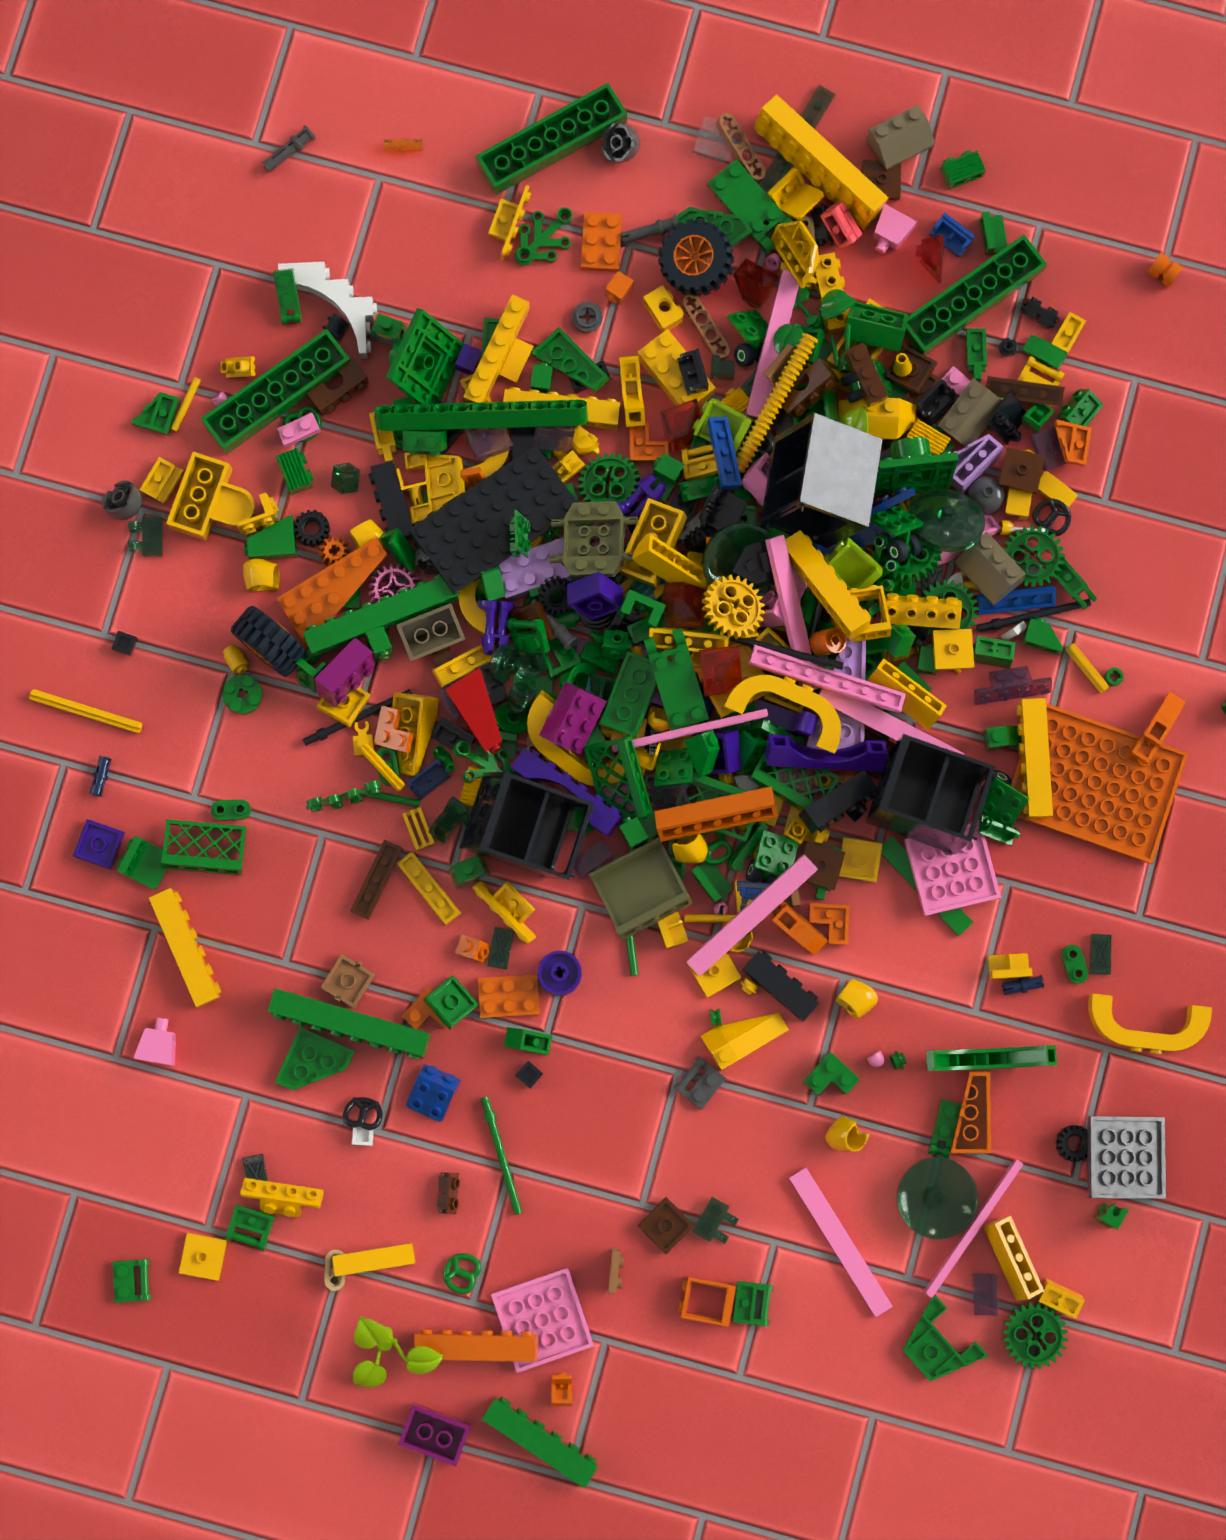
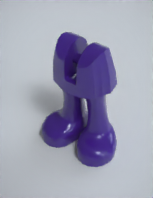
M651 473L637 483L638 488L627 500L622 503L616 502L625 516L628 510L644 495L645 498L627 516H638L639 520L647 499L659 501L667 486L661 482L653 491L649 486L653 485L657 477ZM628 525L633 529L636 527V525Z
M480 600L478 601V607L484 610L486 614L485 634L481 636L484 655L493 654L495 641L496 655L504 656L509 642V637L506 636L507 615L509 611L513 610L514 603ZM496 606H497V610H498V627H497V633L495 634V631H494V622H495V611H496Z

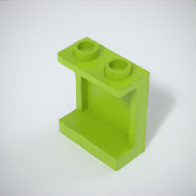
M712 398L709 402L706 401L701 409L703 415L701 419L697 418L692 428L695 430L693 435L696 437L700 436L711 442L707 424L709 417H728L736 454L754 419Z
M849 537L844 542L842 540L839 541L834 547V551L824 556V561L827 565L830 564L834 568L838 579H842L845 582L847 590L850 588H866L882 576L883 567Z

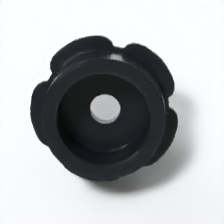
M1004 338L1002 343L999 344L1001 354L1007 357L1016 354L1017 342L1013 339L1010 340V338Z

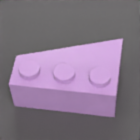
M988 434L968 444L967 447L953 452L958 453L959 460L951 486L963 495L970 485L980 478L1002 456L1003 446Z

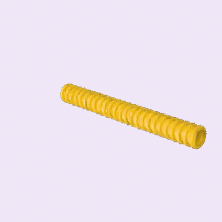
M803 333V338L799 339L800 343L796 344L797 349H794V354L790 355L791 359L787 361L788 365L784 366L785 370L781 372L782 376L778 377L779 381L775 383L776 387H773V392L769 393L770 398L766 399L767 403L763 404L764 408L760 410L761 414L757 415L758 419L754 421L755 425L751 426L752 430L748 432L749 436H746V441L742 442L743 447H740V452L736 453L738 455L736 458L739 472L746 473V467L749 468L748 464L752 462L751 458L755 457V451L758 452L757 448L761 446L760 442L764 441L763 437L767 435L766 431L770 430L769 426L773 424L772 420L776 419L775 415L779 414L778 410L782 408L781 404L785 403L784 399L788 397L787 393L791 392L790 388L794 386L793 382H796V377L800 376L799 371L803 370L802 366L806 365L805 361L809 359L808 355L812 354L811 350L815 348L814 344L818 343L815 337Z

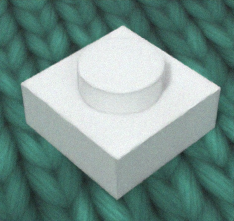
M353 1127L352 1145L373 1146L374 1130Z

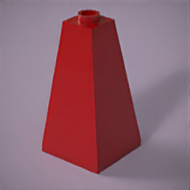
M477 668L446 688V692L486 755L488 753L494 754L501 749L500 745L503 742L480 668Z

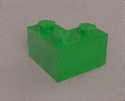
M663 453L661 458L657 457L653 464L652 472L657 479L652 486H649L653 491L661 482L667 486L663 496L658 501L663 504L667 503L684 470L683 463Z
M654 810L644 817L632 819L630 816L621 821L619 832L629 850L638 848L649 839L659 836Z
M829 1052L802 1083L816 1096L830 1082L845 1095L849 1093L860 1079L832 1052Z

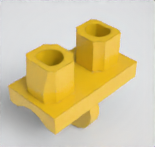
M255 356L225 358V361L220 363L221 373H226V378L255 376V365L253 364Z
M572 450L552 468L562 482L565 483L580 471L585 464Z

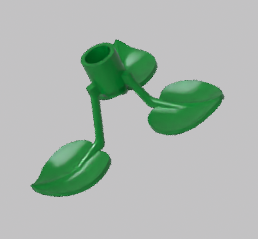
M799 286L793 310L798 306L807 316V327L799 324H794L793 327L790 324L782 325L774 335V347L778 355L788 344L795 349L797 348L796 344H799V339L803 338L802 334L804 331L802 329H823L825 332L826 326L823 318L832 319L839 316L856 302L854 298L842 290H831L821 300L822 307L819 308V316L810 315L801 304L809 297L808 289L806 286L805 288H800Z

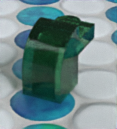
M452 796L443 812L433 822L429 833L444 844L465 818L468 807Z

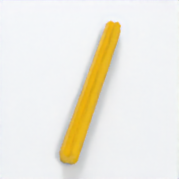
M32 689L29 694V699L137 734L141 732L143 727L141 722L36 689Z

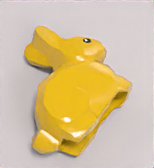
M581 425L575 426L569 434L565 431L560 433L559 446L554 450L553 454L559 460L567 455L569 449H573L577 454L583 456L598 455L600 452L598 438L583 429Z

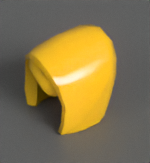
M371 519L350 530L349 534L356 544V550L378 537L384 549L387 550V547L380 539L384 533L383 530Z
M254 558L243 564V578L248 592L279 590L280 575L276 563Z
M701 834L678 838V841L672 844L675 860L679 862L701 863L705 860L708 853L707 844Z
M851 979L835 999V1002L844 1007L850 1016L860 1019L877 1004L878 997L873 988Z
M842 1115L833 1122L825 1135V1139L832 1149L844 1152L861 1150L869 1138L868 1133H863L857 1129L856 1121Z

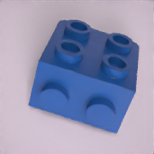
M424 1064L417 1076L406 1106L441 1122L461 1080L452 1074L438 1070L434 1066Z

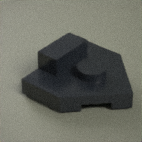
M760 540L745 545L731 571L754 584L774 579L765 541Z

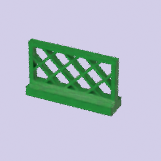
M624 736L621 739L586 745L584 747L597 795L605 800L603 804L606 806L611 804L624 814L619 813L623 819L630 816L644 817L648 815L652 808L632 736ZM617 744L619 750L617 757L608 752L611 745ZM591 749H598L603 753L599 760L593 757ZM605 755L614 760L611 768L602 763ZM617 763L624 768L622 776L613 770ZM599 766L608 772L605 779L598 776L597 770ZM611 774L619 779L616 787L607 782ZM622 782L629 786L630 791L628 794L619 790ZM604 785L613 790L610 798L603 794L602 789ZM616 793L625 798L621 806L612 800ZM627 801L634 804L635 812H629L624 808Z
M764 752L747 778L762 788L772 786L774 795L800 811L814 803L811 793L820 791L823 797L835 788L840 779L839 776L831 771L819 768L815 769V776L806 778L804 768L800 767L803 779L793 781L790 771L795 769L794 767H786L776 771L775 766H772L773 772L765 773L759 769L762 763L766 762ZM787 771L790 782H780L777 773ZM828 775L834 779L830 786L823 788L821 776ZM817 778L820 789L810 791L807 780ZM804 781L806 792L800 794L795 790L794 783Z
M693 772L692 783L690 784L696 785L699 793L688 798L685 792L687 784H683L675 807L687 801L691 804L690 800L699 795L704 801L705 799L702 794L708 791L714 792L717 798H719L718 794L729 796L748 791L707 776L698 778L697 773ZM699 787L704 788V789H707V790H704V791L701 792ZM754 822L749 823V825L745 824L747 828L745 836L736 834L733 827H731L733 832L727 831L726 829L728 828L715 831L747 842Z
M166 819L161 867L162 869L242 875L246 826ZM170 825L179 826L183 831L174 838L169 832ZM193 827H197L203 832L195 840L188 833ZM213 829H219L223 835L214 841L208 833ZM232 831H242L241 838L235 843L228 836ZM186 834L192 842L183 848L177 840ZM206 836L212 844L203 850L197 842ZM226 838L232 845L223 852L217 843ZM174 842L181 849L175 855L167 854L168 847ZM195 844L201 852L196 856H190L186 850ZM213 846L221 853L216 858H210L206 853ZM235 848L239 853V860H230L226 854Z

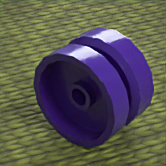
M554 951L546 955L538 968V979L542 987L548 993L555 996H565L572 993L579 986L582 978L581 966L577 958L565 951ZM562 970L564 972L563 977L559 978L556 976V972Z

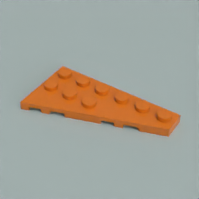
M378 537L277 597V600L307 648L308 645L303 635V632L306 631L305 628L314 624L317 626L322 625L326 619L335 617L386 557L387 552Z

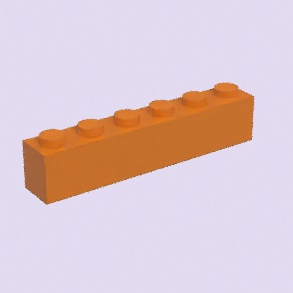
M772 786L654 811L656 828L661 842L778 817Z
M420 1329V1332L414 1334V1347H429L437 1353L443 1354L442 1360L536 1362L538 1360L539 1334H533V1331H521V1334H513L512 1330H501V1334H494L493 1330H480V1333H473V1330L463 1329L460 1330V1333H452V1329H441L440 1332H432V1329Z

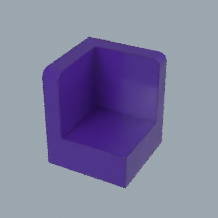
M464 344L455 363L456 370L467 375L474 374L482 351Z

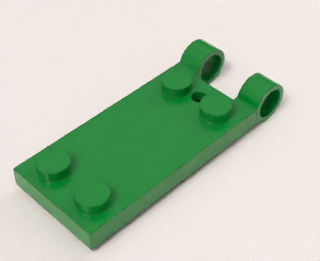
M737 159L707 183L710 190L732 215L743 216L753 231L750 236L766 254L771 252L775 245L765 235L777 224L793 222L786 217ZM764 221H768L769 224L765 225Z
M682 627L672 630L676 646L657 652L653 636L643 639L671 731L709 719ZM671 655L673 658L668 660L667 657Z

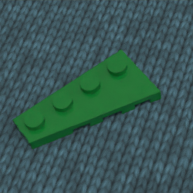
M560 327L531 352L535 358L549 364V366H552L594 392L610 380Z

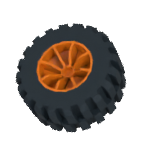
M689 219L685 224L682 222L676 224L677 228L674 230L671 228L668 231L669 236L667 238L663 237L661 241L663 246L659 247L658 253L660 258H658V263L661 266L662 275L672 287L685 295L691 294L700 297V294L706 296L711 294L710 291L719 290V285L722 282L724 284L727 282V275L731 274L733 270L731 265L734 263V256L732 255L734 251L729 239L720 228L702 219L697 221Z
M255 606L248 607L231 626V633L243 645L283 677L289 676L296 668V662L300 658L304 659L306 657L307 651L282 625L272 620Z

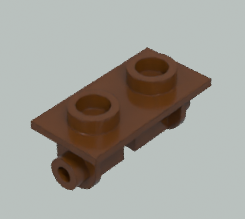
M441 1172L438 1191H445V1195H438L437 1209H439V1213L456 1214L459 1205L457 1198L460 1186L459 1173Z

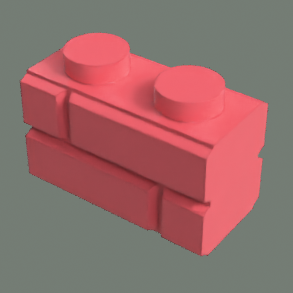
M844 201L830 206L820 215L839 249L854 243L862 235Z

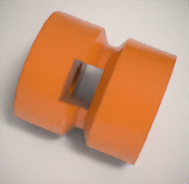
M1161 252L1147 273L1155 279L1160 278V282L1169 288L1183 267L1175 261L1171 263L1170 258Z
M839 628L816 631L810 638V648L818 656L840 653L846 647V636Z

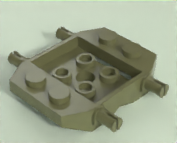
M616 501L573 503L565 518L551 519L552 528H564L563 554L550 555V564L561 563L562 566H565L571 578H584L596 572H600L606 577H614L624 567L625 561H634L632 559L633 553H624V538L626 525H638V516H624ZM614 523V525L576 526V524ZM592 540H600L597 546H590Z

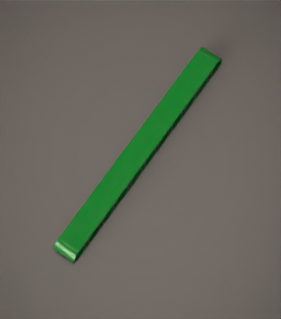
M584 400L382 405L374 409L376 429L379 431L579 426L588 422L587 402Z

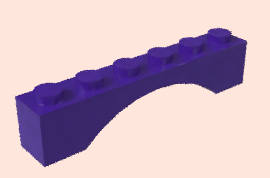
M770 734L768 735L764 752L767 766L851 771L865 770L870 772H883L888 756L885 741L865 740L851 747L837 749L834 754L827 750L804 746L787 735Z
M524 748L511 768L525 779L560 785L571 791L576 797L593 802V808L596 809V812L591 811L589 817L590 824L609 838L623 819L619 815L621 811L613 805L608 807L603 804L605 801L597 794L593 796L587 792L588 788L580 782L576 785L571 781L572 777L566 772L559 773L555 770L557 766L549 760L546 762L540 759L541 755L532 748L530 751Z

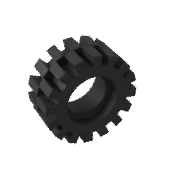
M306 510V513L302 512L300 517L297 516V521L294 522V532L299 542L305 546H320V543H324V539L329 538L330 527L328 520L323 513H318L317 510H313V512ZM307 523H318L320 527L319 532L316 535L306 534L305 526Z
M701 524L699 528L696 526L694 531L690 530L689 535L686 534L684 545L688 552L703 553L706 557L708 555L706 537L720 535L714 527L708 524L707 526Z
M552 576L550 581L545 579V584L541 583V589H538V598L542 607L547 612L549 610L550 614L556 612L557 615L560 614V611L565 613L566 608L570 610L571 607L567 605V584H570V582H567L564 577L561 579L560 576H557L556 579ZM560 589L564 592L563 598L559 601H552L549 598L553 590Z
M1071 1125L1060 1130L1061 1132L1057 1134L1058 1138L1055 1141L1059 1155L1064 1157L1065 1160L1072 1162L1085 1160L1088 1157L1087 1129L1082 1126ZM1071 1136H1078L1082 1140L1080 1150L1072 1151L1068 1148L1067 1141Z

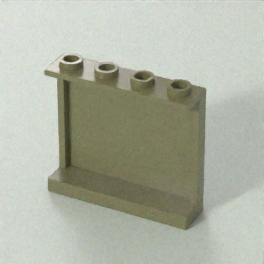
M659 837L649 839L645 842V845L630 849L626 855L615 857L609 864L596 867L592 870V873L588 874L622 940L693 904Z

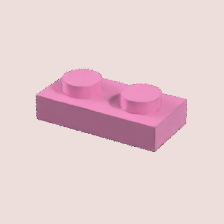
M954 366L942 378L947 384L946 388L949 390L953 388L957 397L961 395L971 381Z
M313 413L277 428L285 447H289L321 432Z

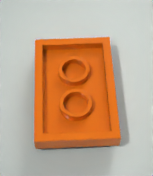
M584 212L581 255L582 270L619 271L622 214Z
M538 974L478 978L480 1018L540 1015Z

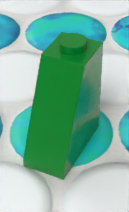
M293 515L287 516L248 537L247 544H244L245 556H248L249 560L254 558L264 560L297 558L296 534L294 532L295 519Z

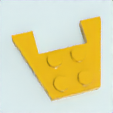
M404 453L406 470L413 471L425 467L428 503L410 507L413 525L421 522L466 492L465 482L461 477V470H463L461 457Z

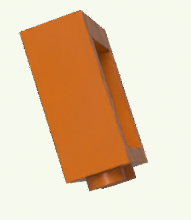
M687 1276V1280L682 1282L681 1292L684 1293L683 1301L679 1300L677 1312L681 1313L680 1317L684 1319L729 1327L736 1286ZM692 1283L726 1289L721 1319L687 1313Z

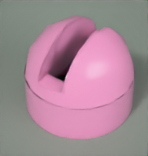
M776 253L769 255L765 260L766 266L773 271L777 270L782 262L781 256Z
M220 391L211 399V402L217 407L228 398L223 391Z
M719 902L715 904L713 908L714 915H719L721 905L724 906L722 915H728L729 907L726 903Z
M877 1051L869 1056L867 1061L872 1067L877 1068L884 1064V1057L881 1051Z

